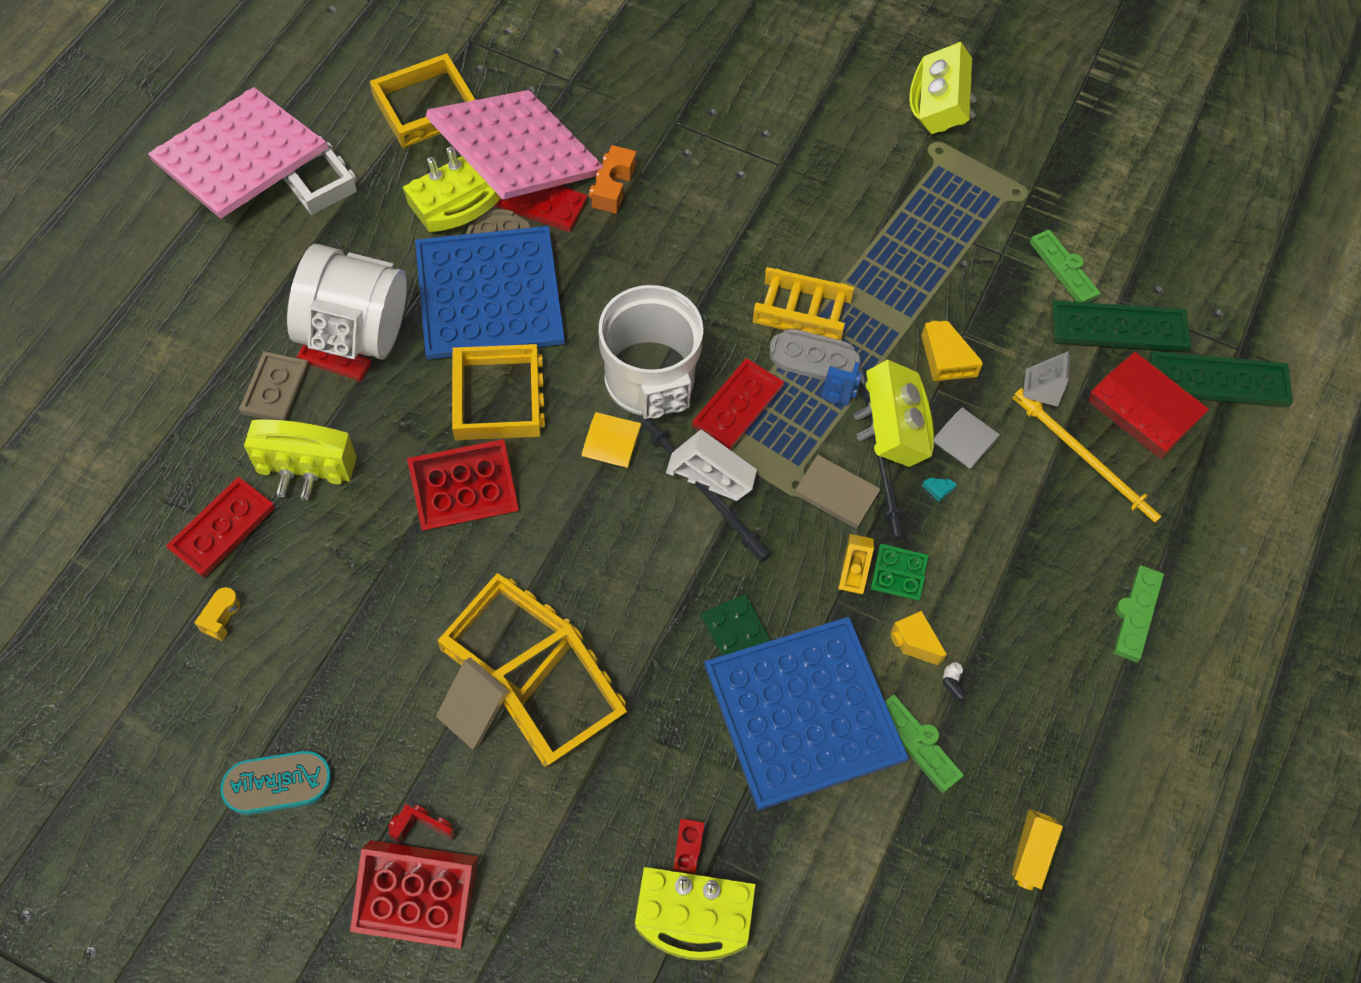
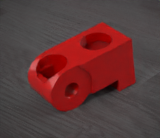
M680 818L673 871L695 875L704 829L703 822Z

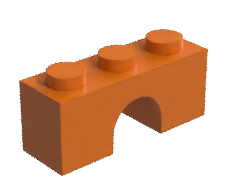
M611 145L609 153L604 154L603 167L597 171L596 184L591 186L589 198H592V208L617 214L623 199V183L615 182V180L630 181L636 167V151Z

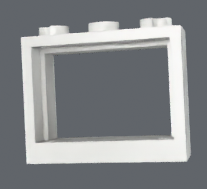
M327 142L328 149L313 159L323 155L341 177L340 179L311 193L295 171L283 178L311 215L357 192L355 186L357 179L354 173L346 169L343 159L335 155L334 149L329 142Z

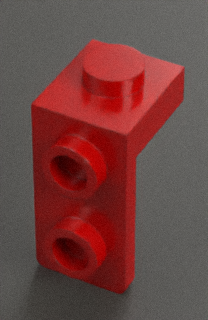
M405 804L399 815L396 814L388 826L389 836L399 844L403 843L415 821L450 840L454 839L455 833L451 829V823L438 817L437 821L428 816L429 812L418 805L412 808Z

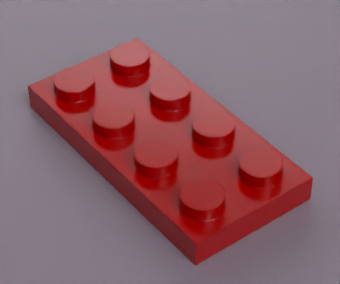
M555 186L507 199L500 198L494 207L510 210L515 214L571 232L588 201V197L586 194L562 186Z
M746 358L692 421V427L698 431L703 430L726 448L732 450L783 388L784 381Z
M237 477L177 534L166 547L202 578H205L275 509V506L244 480Z

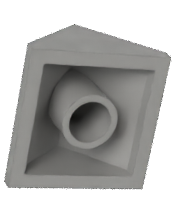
M1068 351L1026 369L1023 391L1025 398L1058 407L1069 379L1070 354Z

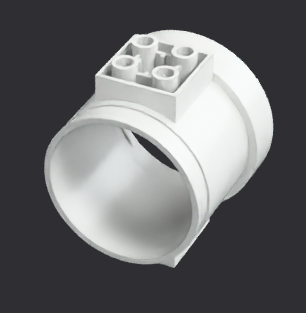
M320 244L311 245L299 263L290 292L287 313V327L290 339L295 343L307 345L311 349L355 359L357 354L374 356L382 360L385 359L394 346L404 314L407 294L405 271L393 269V263L353 253H348L347 256H344L343 251Z
M638 286L615 296L606 305L599 321V348L604 360L605 384L608 393L623 409L634 414L643 415L644 419L659 418L663 414L671 412H681L690 406V394L694 386L696 362L702 349L703 323L699 311L687 297L663 286ZM654 342L673 348L684 359L667 368L648 370L630 366L619 360L616 356L632 345Z

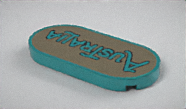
M310 751L244 760L233 765L224 775L220 788L221 797L231 810L241 815H253L308 806L316 803L322 798L321 796L325 791L327 792L331 784L332 775L324 758Z

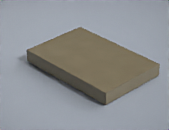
M263 351L239 408L240 413L267 420L287 421L308 370V360Z
M817 455L795 489L794 495L857 529L879 494L880 488Z
M469 657L464 660L436 717L474 750L479 747L508 690Z

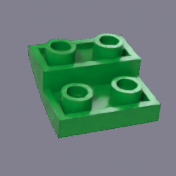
M880 544L870 590L920 601L929 555Z

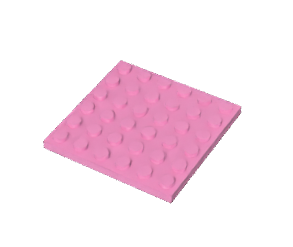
M253 87L236 99L229 101L222 108L210 113L206 118L194 123L182 133L175 135L163 145L156 147L148 155L155 164L222 219L328 149L325 140Z
M530 90L427 110V119L502 199L595 177L598 169L603 167L598 159L576 139Z

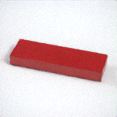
M303 345L296 356L298 359L308 360L311 366L362 382L371 365L370 359L359 355L355 359L311 349L307 345Z

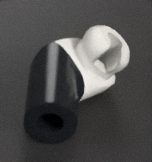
M953 662L947 665L944 670L943 686L959 702L967 693L958 684L960 674L963 672L962 666L959 663Z

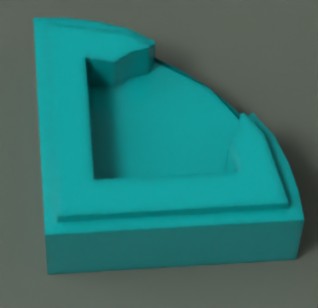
M929 478L923 482L922 486L939 502L956 489L957 484L950 479Z

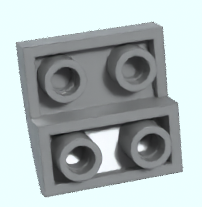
M962 407L936 435L934 444L971 471L983 454H986L999 438L1000 434Z

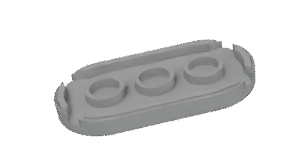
M797 329L784 330L783 333H778L773 337L770 344V357L777 367L785 371L824 381L826 380L829 366L853 372L855 362L860 363L859 354L856 353L851 344Z

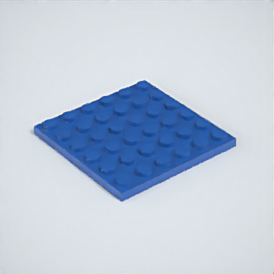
M549 226L415 240L426 359L453 357V348L531 344L543 347L565 344Z
M849 617L704 662L707 675L757 811L907 762L909 759Z

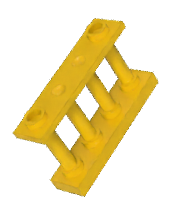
M766 268L764 284L769 285L764 304H755L753 323L782 330L797 329L837 340L842 339L845 323L839 322L844 302L850 304L852 302L854 287L843 283L839 284L786 272L781 269ZM778 287L791 290L786 309L773 306ZM800 292L813 295L808 314L795 312ZM822 297L835 300L830 319L817 317Z

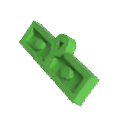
M1050 229L1031 237L1030 244L1076 302L1089 303L1099 297V290L1081 270L1083 259L1080 255L1069 254Z
M1142 565L1137 568L1129 598L1121 599L1115 608L1116 614L1124 620L1121 623L1113 654L1134 662H1138L1141 659L1164 576L1163 573Z
M895 695L885 701L905 751L943 794L962 779L964 775L944 751L935 745L939 738L937 728L930 724L921 726Z

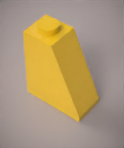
M948 321L925 323L921 336L933 381L978 377L983 365L982 361Z
M1032 809L1028 810L1012 870V876L1015 880H1018L1017 885L1029 890H1033V887L1042 889L1063 827L1054 817Z

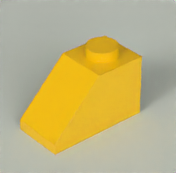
M849 534L839 583L840 590L859 594L864 593L874 550V539Z
M922 611L894 623L891 630V639L896 647H900L903 654L935 665L943 662L947 654Z

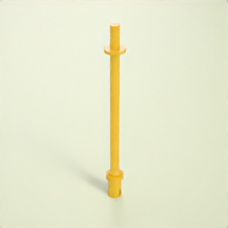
M1023 388L1015 393L1012 400L1016 401L1026 410V414L1029 417H1037L1130 500L1133 503L1130 510L1140 509L1154 523L1162 517L1145 502L1148 497L1147 494L1137 495L1044 412L1041 402L1025 398Z

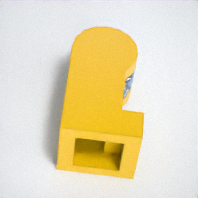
M221 588L214 593L194 623L201 632L223 641L228 634L224 626L230 616L239 610L240 600L231 588Z

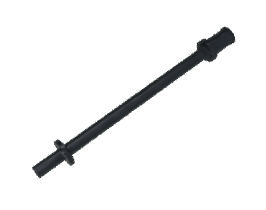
M869 369L859 371L862 372L859 382V396L865 400L866 407L871 402L870 394L866 388V382L868 381L866 371ZM872 414L868 415L869 421H870V426H871L872 423H873V415H872ZM875 434L873 435L874 445L876 444ZM877 455L888 511L884 513L883 517L884 520L891 522L894 539L899 540L904 537L900 519L904 517L905 512L897 508L887 458Z
M650 418L644 419L642 425L654 437L651 441L654 447L661 445L671 456L676 448L667 439L670 435L667 429L660 431ZM697 481L695 482L700 491L742 537L741 545L744 548H748L760 563L767 560L772 552L761 542L756 531H748L718 495L709 490V486Z

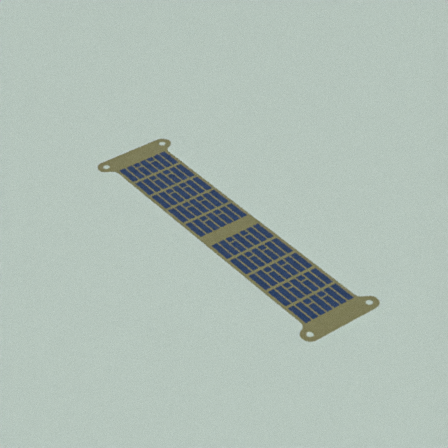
M934 142L929 145L928 153L933 158V166L840 282L854 287L851 304L844 302L839 322L845 323L841 341L851 344L856 353L859 354L860 366L858 371L871 369L884 362L1000 206L1006 201L1020 202L1027 198L1028 191L1023 185L945 143ZM941 148L943 149V153L937 154L935 152V149ZM1018 189L1020 195H1013L1012 190ZM827 298L819 308L817 317L830 319L835 300ZM774 365L769 373L784 381V386L731 451L756 468L758 476L787 494L798 497L794 495L795 489L792 487V483L802 480L805 465L857 398L860 385L858 386L856 397H850L848 406L840 403H831L821 398L825 384L824 380L785 371Z

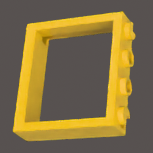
M447 53L370 81L373 97L402 148L441 133L427 117L402 125L388 102L386 94L448 73L464 101L475 100Z
M537 344L453 348L452 429L455 440L540 437V428L545 427L544 413H540V407H544V395L539 393V387H543V373L538 372V367H543L542 354H538ZM531 363L532 421L464 424V366Z
M497 573L438 639V644L442 652L461 666L464 660L471 657L489 674L495 672L494 669L458 644L457 641L499 593H502L554 632L570 624V620L566 618L562 620L556 615L552 607L547 604L543 606L536 601V597L527 590L523 592L511 578H504ZM563 637L561 642L521 689L506 679L522 705L571 648L565 637Z
M570 624L490 674L508 690L503 704L544 767L627 712L624 708L626 706L624 699L619 693L615 694L610 686L612 682L605 671L601 672L599 670L594 653L590 649L586 650L581 642L583 640L582 635L577 628H572ZM565 637L613 712L552 752L504 678V675Z

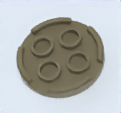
M497 209L487 211L481 215L472 225H469L466 234L531 228L528 221L514 214L513 211Z

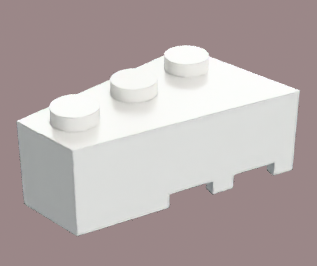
M699 430L671 454L666 473L672 476L674 473L687 477L688 482L693 484L696 481L709 486L710 491L737 501L752 490L757 469L703 430Z

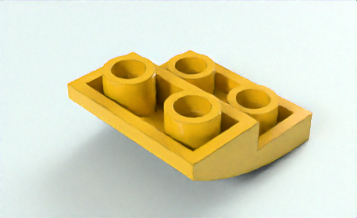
M595 412L581 456L629 468L641 423Z

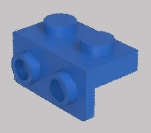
M855 362L853 372L829 366L821 398L831 403H840L848 406L850 397L855 398L862 375V372L858 371L860 363Z

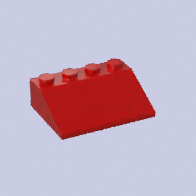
M1136 352L1110 372L1094 388L1088 402L1161 460L1209 411L1206 406Z
M504 439L407 458L422 530L519 511Z
M370 840L361 849L350 932L461 949L475 883L478 856Z

